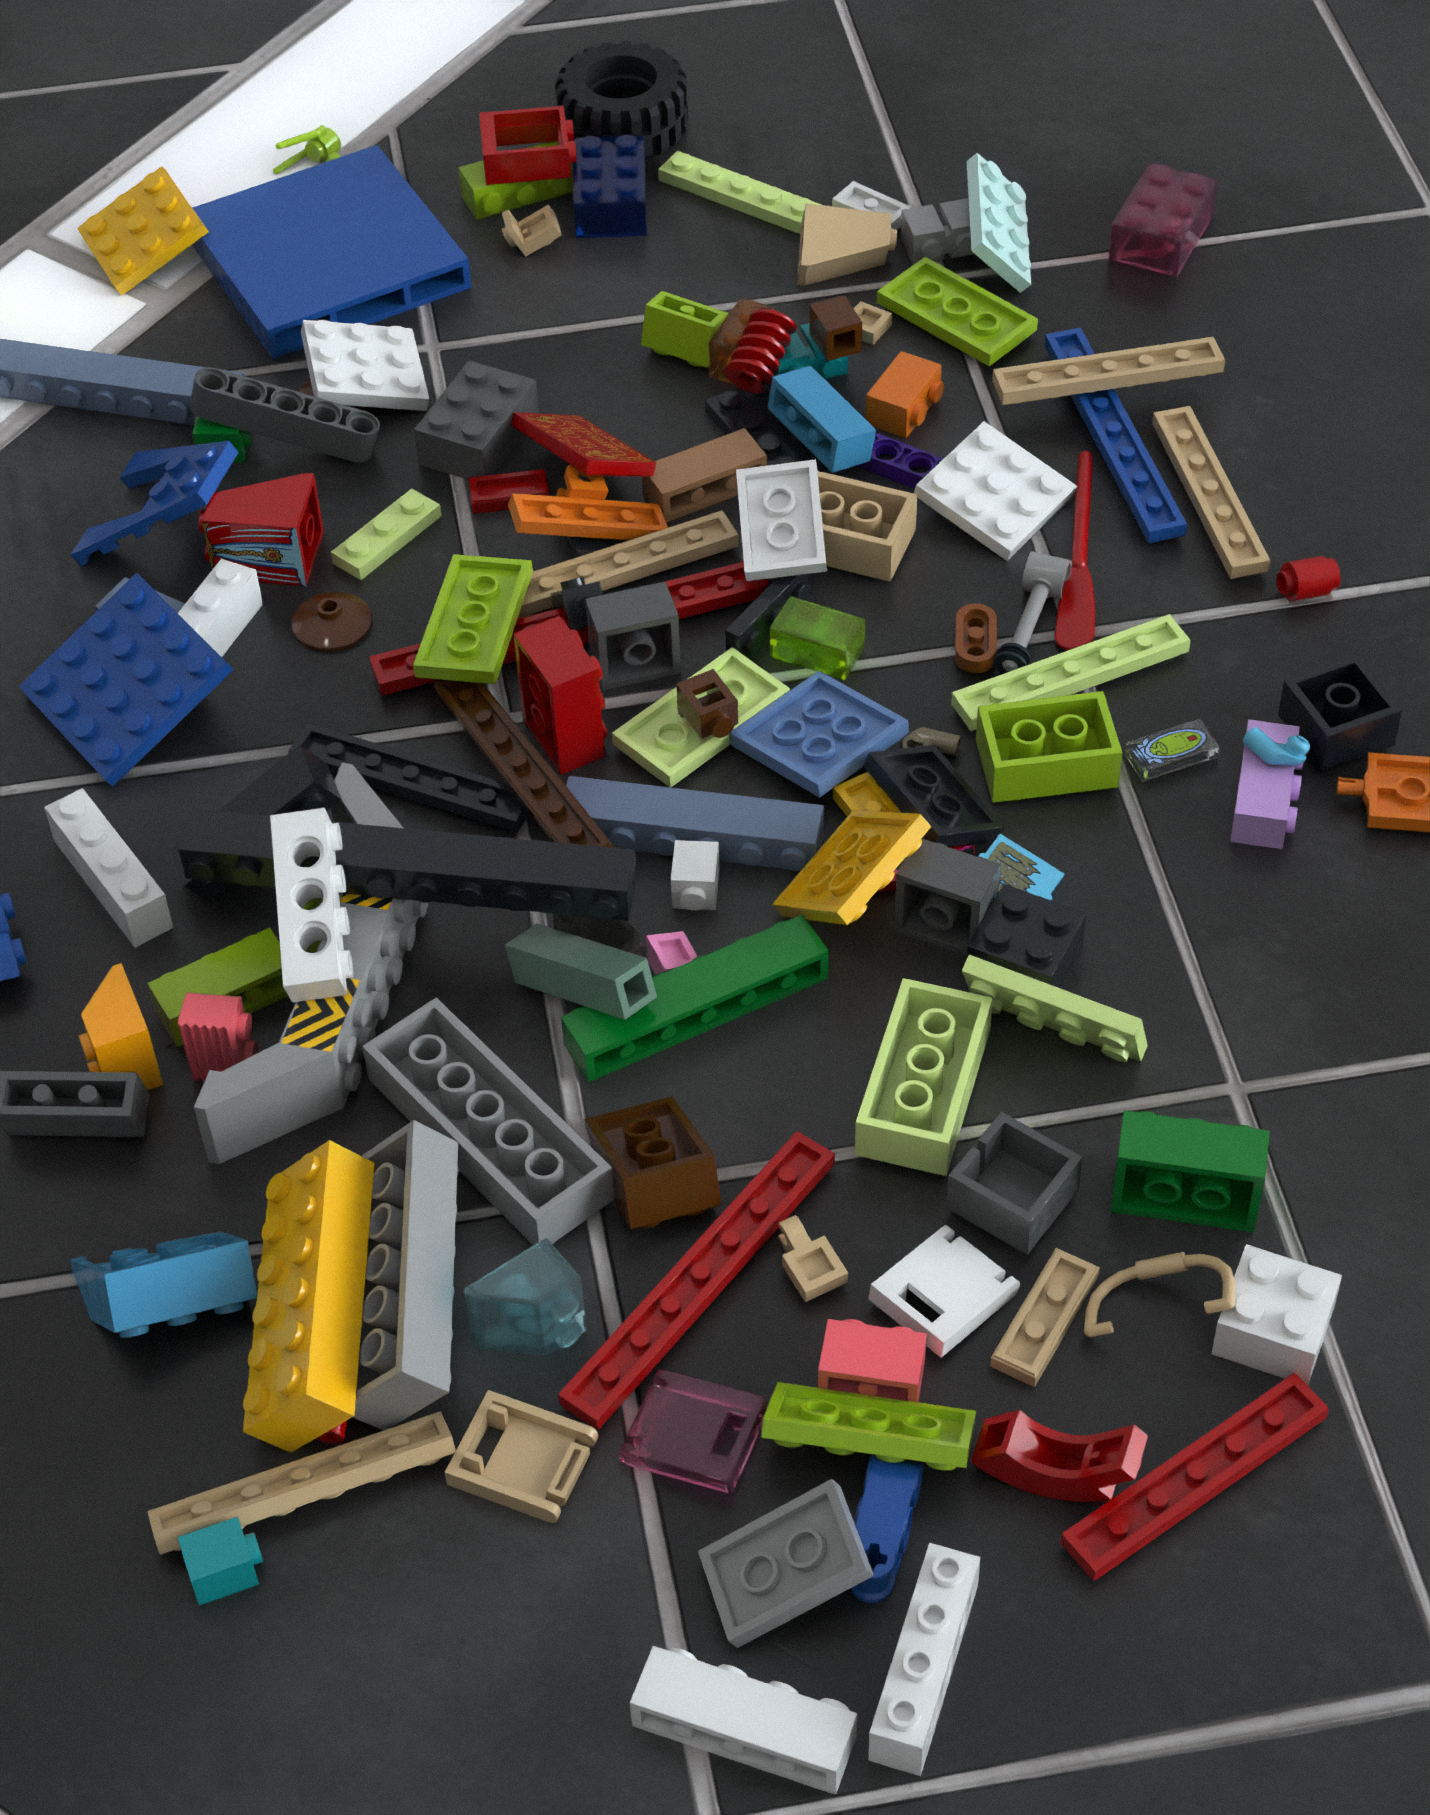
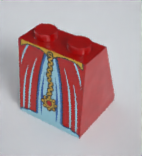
M304 473L215 492L208 502L206 509L200 511L198 521L199 531L205 534L206 539L205 560L206 562H211L212 570L221 559L256 569L259 583L307 586L324 534L314 473Z

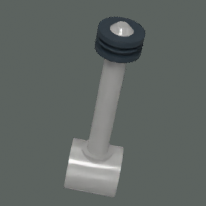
M1033 551L1029 554L1023 573L1022 591L1030 592L1031 594L1011 643L1003 644L995 658V667L1001 674L1029 665L1031 655L1026 649L1046 598L1062 599L1064 581L1069 580L1071 575V560Z

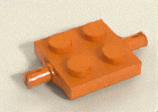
M1368 752L1364 779L1338 777L1336 795L1362 796L1366 806L1368 828L1430 832V757Z

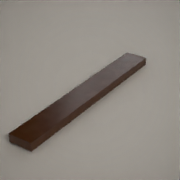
M439 680L433 684L434 690L441 701L552 842L614 848L611 841L483 683Z

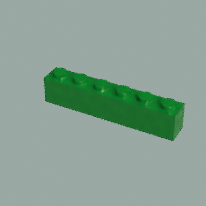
M803 914L787 921L777 922L771 928L747 938L737 939L731 945L710 954L700 955L691 962L670 971L654 975L652 979L657 998L626 1020L585 1006L574 1009L569 1014L561 1017L564 1046L587 1083L828 979V949Z

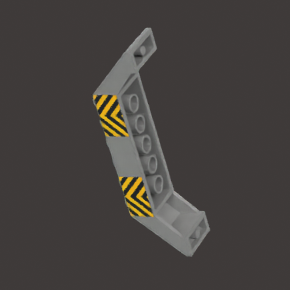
M341 763L334 782L342 800L331 808L333 822L403 828L352 764ZM340 894V908L346 907L350 926V934L342 935L343 948L350 951L353 963V978L346 979L347 995L296 1002L279 1043L222 1072L209 1070L194 1105L208 1162L221 1164L344 1108L350 1091H356L360 1083L361 1063L364 1058L362 1046L375 1038V1027L378 1019L383 1020L386 1017L390 988L392 984L397 985L400 981L403 955L405 950L410 951L414 945L415 925L418 917L425 916L428 903L416 900L381 899L373 896ZM321 940L317 952L325 947L326 941Z

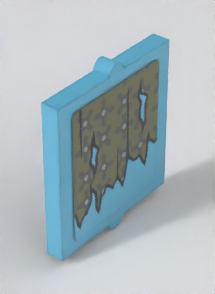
M1002 834L998 835L986 853L979 854L980 857L1001 864L999 891L1003 884H1007L1052 900L1051 894L1064 876L1063 872Z

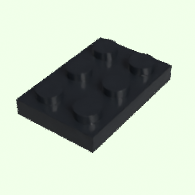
M935 745L868 753L863 766L875 779L878 786L895 803L901 813L921 814L931 825V828L922 837L923 839L950 847L995 841L998 835L1002 834L1005 828L1004 825Z

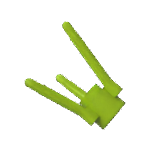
M320 125L313 131L276 143V149L280 150L307 141L305 149L273 169V173L279 174L307 156L314 162H327L339 158L338 152L341 149L340 138L334 130Z

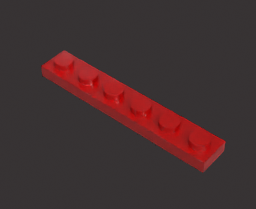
M1293 1373L1119 1493L1112 1500H1109L1061 1534L1060 1544L1093 1581H1096L1327 1418L1329 1407L1296 1373Z

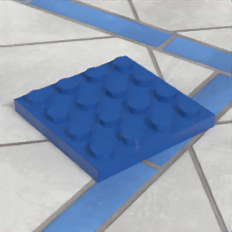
M136 573L18 687L104 780L113 787L234 669Z

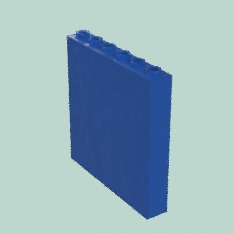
M378 145L192 207L209 231L192 244L193 248L272 359L304 348L301 336L303 320H327L338 323H364L369 325L472 288L468 257Z

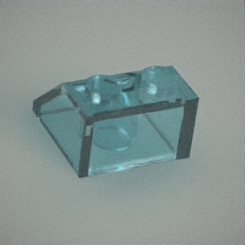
M547 1237L464 1288L472 1340L478 1349L548 1356L558 1348L569 1347L579 1339L583 1332L587 1331L581 1277Z

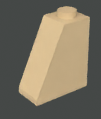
M806 203L801 222L797 285L806 286L885 265L888 250H895L897 229L891 228L892 214Z

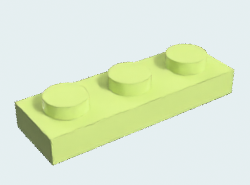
M411 488L332 550V564L362 580L442 516L440 504Z

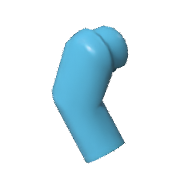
M1258 727L1250 729L1243 738L1244 745L1270 765L1297 766L1306 760L1305 754L1310 749L1309 742L1299 735H1292L1288 738L1286 744H1281L1273 741Z

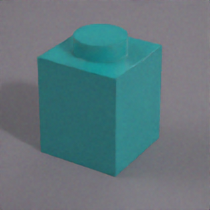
M238 1516L177 1537L199 1606L259 1585L254 1565L263 1562L254 1532L247 1535L243 1534Z

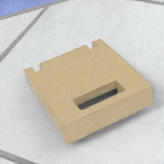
M488 1390L456 1453H454L445 1470L447 1485L541 1520L556 1523L561 1514L559 1506L566 1504L590 1456L589 1447H594L599 1435L589 1425ZM488 1426L504 1432L484 1469L483 1458L475 1454V1451Z

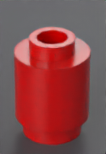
M1324 556L1285 562L1276 576L1279 593L1290 602L1327 596L1332 590L1339 588L1341 581L1337 562L1333 558L1326 559Z

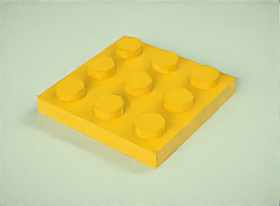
M163 165L146 175L142 181L127 192L119 195L97 214L90 216L86 222L77 228L108 278L122 296L209 232Z
M853 810L774 901L773 907L783 917L794 918L803 914L806 920L848 925L856 921L866 911V903L876 891L884 888L892 881L895 875L894 870L904 858L911 856L920 848L922 844L921 838L931 828V825L921 814Z

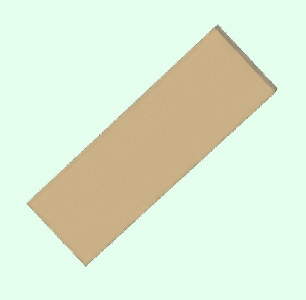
M1055 1248L991 1356L990 1367L1035 1387L1097 1281L1100 1267Z

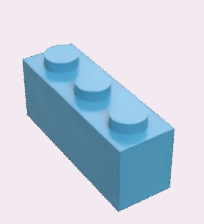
M807 366L772 377L768 409L832 473L870 461L876 429L811 366Z

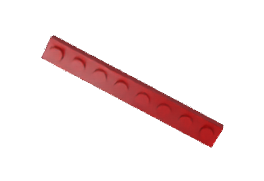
M796 1131L559 1392V1405L598 1431L779 1228V1222L789 1217L835 1165V1153Z

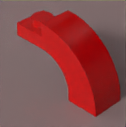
M1016 1410L984 1419L970 1462L996 1479L1029 1493L1071 1502H1102L1112 1500L1116 1484L1136 1479L1137 1472L1141 1467L1142 1455L1148 1435L1136 1425L1094 1435L1067 1434L1045 1427L1032 1420L1021 1410Z

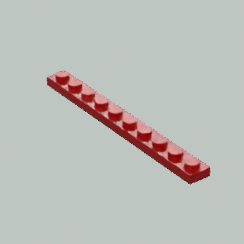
M744 562L665 581L679 619L756 600L770 585L767 579L746 581ZM563 607L517 619L503 664L516 661L514 633L560 616L567 625ZM588 628L576 629L582 643H589ZM421 643L369 656L371 670L381 696L441 680L415 677L413 664Z

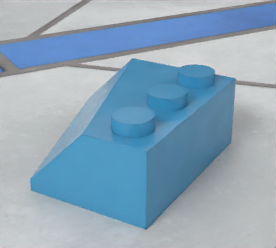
M221 1231L159 1243L156 1245L157 1253L148 1254L146 1248L116 1250L109 1256V1262L94 1264L87 1260V1256L70 1259L71 1269L91 1321L114 1333L119 1332L120 1337H133L149 1332V1324L167 1320L169 1326L187 1324L197 1320L196 1313L214 1309L215 1314L239 1311L244 1308L243 1301L257 1298L248 1240Z

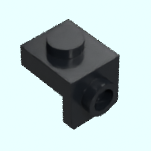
M584 577L560 582L562 591L550 593L554 609L563 607L570 630L587 627L585 599L603 595L600 581L585 584Z

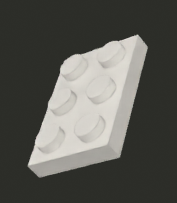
M816 459L736 469L746 581L827 571Z

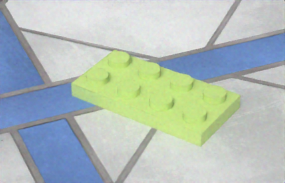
M733 647L691 676L694 677L711 669L716 671L738 700V724L734 726L733 730L790 691L789 687ZM676 687L612 732V742L615 747L668 787H673L731 744L730 734L722 738L710 735L701 739L687 719L685 717L681 718L678 714ZM707 691L696 695V698L699 699L706 696Z
M972 955L968 956L962 973L970 993L993 997L992 1013L1000 1014L1002 1009L1017 1015L1016 1019L1030 1028L1041 1030L1044 1025L1060 1031L1059 1036L1072 1044L1084 1046L1085 1042H1089L1102 1047L1101 1051L1103 1054L1117 1061L1127 1062L1128 1058L1141 1062L1148 1046L1142 1019Z

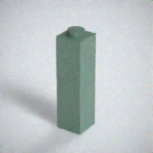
M537 923L505 944L514 980L517 984L624 1020L657 998L648 960L645 957Z

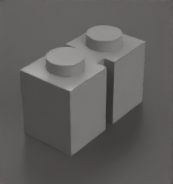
M969 198L940 203L939 209L947 224L945 226L942 225L933 204L902 210L901 241L912 265L924 257L932 261L944 260V254L949 253L950 258L974 254L971 251Z

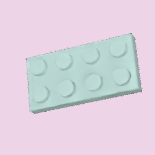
M976 153L967 160L971 251L1021 293L1031 285V262L1029 260L1028 246L1030 242L1027 233L1028 218L1025 206L1026 194L1018 183H1011L1005 178L994 162H987L981 155Z

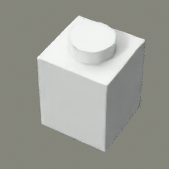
M675 840L671 871L672 908L716 910L720 872L719 842Z

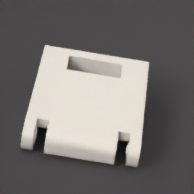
M947 1225L941 1227L875 1280L870 1286L868 1298L902 1327L910 1328L915 1332L927 1333L926 1346L941 1358L1009 1302L1020 1288V1282L1013 1276L1008 1277L1001 1283L1005 1278L1006 1271L964 1238L959 1236L952 1241L955 1231ZM907 1289L941 1316L934 1322L929 1321L905 1301Z

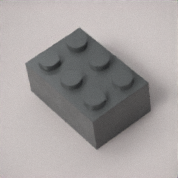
M469 360L414 429L419 465L467 480L470 477L494 475L524 436V434L511 425L513 412L539 413L536 380Z

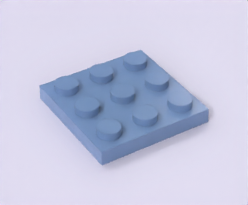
M818 671L732 730L729 734L731 746L820 798L862 768L869 752L885 751L909 734L908 720Z

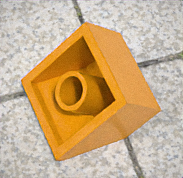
M122 964L114 965L81 1013L86 1033L80 1034L78 1037L87 1062L95 1059L87 1063L89 1072L137 1073L147 1090L162 1086L164 1084L147 1025Z

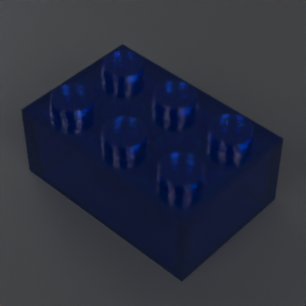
M621 135L619 137L587 136L584 138H574L577 163H574L573 180L576 238L647 236L644 136Z

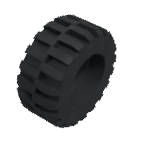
M621 41L619 44L606 42L596 48L591 46L586 48L582 54L576 53L564 64L556 78L557 106H564L565 120L573 121L576 152L579 154L584 152L587 158L593 160L600 158L606 163L623 161V164L633 163V160L636 159L645 161L651 159L656 153L658 155L665 153L669 149V145L673 147L686 131L688 125L686 74L679 62L671 54L667 55L659 47L651 48L649 44L642 42L631 44V41Z

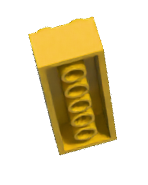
M330 1140L311 1153L305 1154L299 1161L281 1173L274 1175L266 1189V1198L268 1200L266 1219L261 1232L263 1247L261 1263L257 1271V1279L259 1280L257 1303L252 1315L254 1331L252 1348L248 1355V1365L250 1366L248 1387L243 1400V1408L245 1410L243 1432L290 1453L352 1418L355 1414L375 1163Z

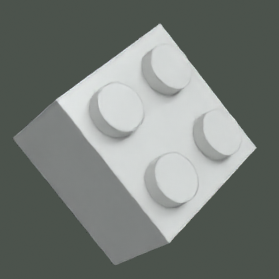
M1246 1244L1234 1276L1235 1305L1232 1309L1222 1311L1220 1314L1211 1354L1284 1379L1296 1373L1308 1386L1334 1310L1342 1275Z

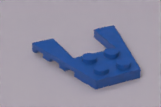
M230 441L136 452L119 478L128 489L161 478L160 482L155 484L149 491L150 498L140 512L86 529L72 551L71 556L80 566L88 563V558L93 552L100 550L105 555L118 549L120 544L117 540L131 533L138 539L148 534L156 521L163 519L168 524L207 505L239 452Z

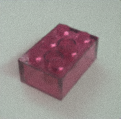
M1149 163L1112 223L1109 259L1178 277L1214 215L1218 180L1198 173L1173 169L1163 164Z

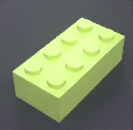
M905 978L902 979L856 1119V1156L947 1176L989 1037L993 997Z

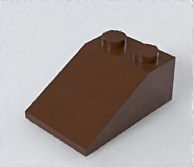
M673 1096L584 1119L585 1127L594 1150L612 1167L614 1201L630 1229L652 1228L664 1220L683 1215H700L709 1208L722 1205L715 1155Z

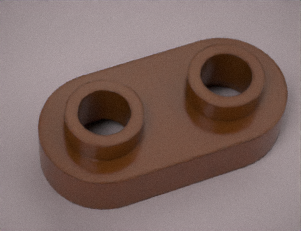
M968 604L960 608L956 614L955 662L966 672H986L994 666L996 658L997 616L993 609L984 604Z

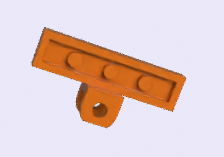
M572 465L567 466L564 474L567 489L559 488L556 496L512 493L508 503L517 533L632 540L668 528L660 504L605 500L608 488L603 475H586ZM579 476L587 477L590 482L581 480Z

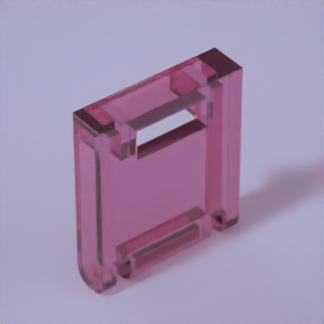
M658 1370L653 1378L655 1386L649 1387L627 1433V1443L623 1444L618 1452L619 1459L624 1464L732 1494L763 1425V1418L768 1407L766 1397L667 1370ZM730 1416L733 1429L740 1432L729 1457L713 1452Z

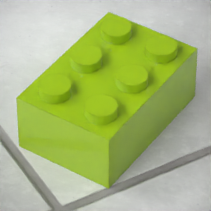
M1103 691L978 706L976 744L992 803L1118 788L1122 750Z

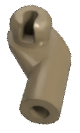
M921 727L903 737L899 744V749L935 745L941 753L957 756L960 749L961 736Z

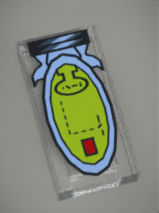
M1197 719L1125 742L1123 753L1143 782L1217 758L1220 746L1201 719Z

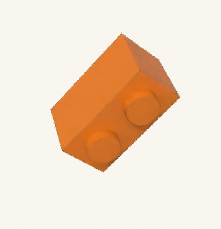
M900 351L866 394V420L874 428L907 438L916 425L920 426L923 423L926 413L932 404H937L943 395L944 382L941 381L942 365Z

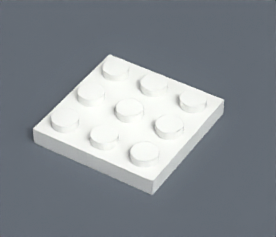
M303 320L301 336L314 397L348 406L427 411L430 399L412 328L375 326L364 323H338L327 320Z
M983 421L916 484L913 494H917L918 499L1008 561L1073 497L1077 485Z

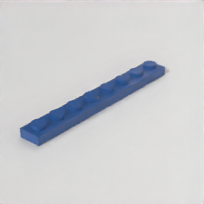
M1081 327L1045 334L1044 346L1051 360L1095 354ZM1108 389L1093 393L1070 395L1147 542L1153 543L1186 536L1187 523L1115 390Z

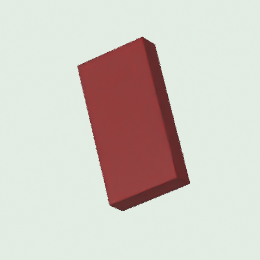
M545 469L468 478L473 514L509 510L508 503L512 493L549 496Z

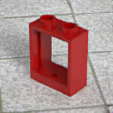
M564 106L479 113L486 185L571 178L570 163H577L573 121L565 120ZM558 141V146L497 151V146Z

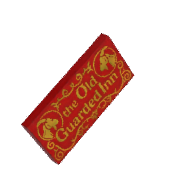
M513 412L511 425L516 430L586 475L654 476L656 462L580 415Z

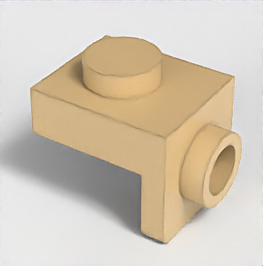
M549 204L519 222L509 210L502 213L505 223L502 233L511 247L517 245L525 257L544 246H548L555 239L562 236L556 214Z

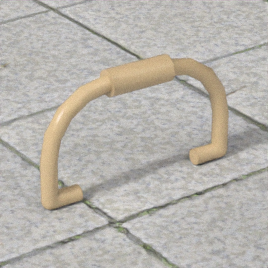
M1184 1252L1136 1261L1135 1266L1118 1271L1104 1280L1091 1294L1085 1310L1084 1334L1087 1337H1096L1114 1332L1111 1321L1097 1323V1316L1102 1300L1117 1286L1135 1278L1145 1280L1188 1271V1267L1204 1266L1214 1269L1221 1275L1223 1282L1222 1298L1204 1302L1206 1313L1230 1310L1235 1305V1279L1232 1269L1218 1257L1206 1254L1185 1255Z

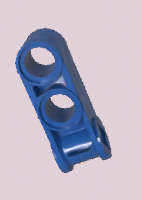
M875 1454L870 1456L864 1484V1494L859 1500L854 1523L871 1569H874V1576L850 1588L852 1595L859 1601L867 1604L883 1602L891 1596L895 1588L902 1553H905L909 1539L913 1508L916 1507L923 1474L922 1462L905 1459L902 1462L890 1463L879 1460Z

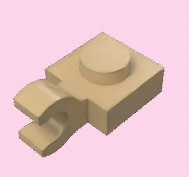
M796 1215L779 1222V1227L783 1233L778 1235V1239L786 1251L782 1255V1266L804 1302L848 1283V1271L825 1235L811 1241L803 1224Z

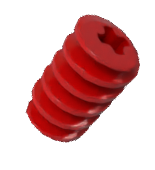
M759 308L752 312L749 316L748 324L743 329V336L738 340L737 349L733 351L731 361L726 366L725 373L731 383L742 390L755 394L763 391V385L771 384L772 377L774 376L772 372L778 371L780 366L778 360L784 358L786 352L784 348L789 346L791 342L789 335L794 334L797 326L795 322L783 313L772 309Z

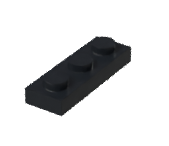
M809 574L777 577L725 630L726 651L733 647L747 658L751 654L758 652L764 640L774 630L780 629L787 616L797 606L803 605L808 599L811 590Z

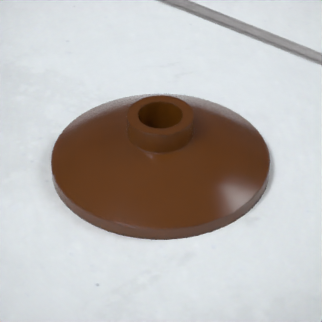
M346 592L321 593L307 599L295 610L291 623L295 638L302 645L310 649L322 652L340 651L356 645L367 636L372 626V613L367 603L356 595Z

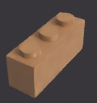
M743 428L654 461L656 462L654 476L642 477L643 496L648 503L660 504L667 523L738 496L736 469L767 466V455L748 431Z

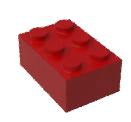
M557 616L514 633L523 723L555 769L562 775L605 757L604 739L608 737V733L602 719L605 700L599 685V680L603 679V672L597 658L594 655L589 657L584 650L578 632L575 629L570 630L562 618Z

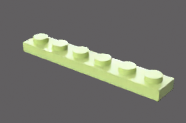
M679 151L675 152L658 169V177L661 182L799 234L801 232L805 204L822 205Z
M1168 614L952 692L951 704L969 730L973 731L977 728L978 706L1072 695L1187 653L1190 648V639L1172 616Z

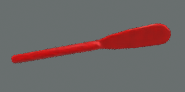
M1082 451L1078 456L1071 557L1072 569L1069 580L1064 581L1062 587V599H1059L1054 634L1055 643L1066 651L1093 642L1095 637V599L1093 582L1087 566L1093 455L1089 451Z

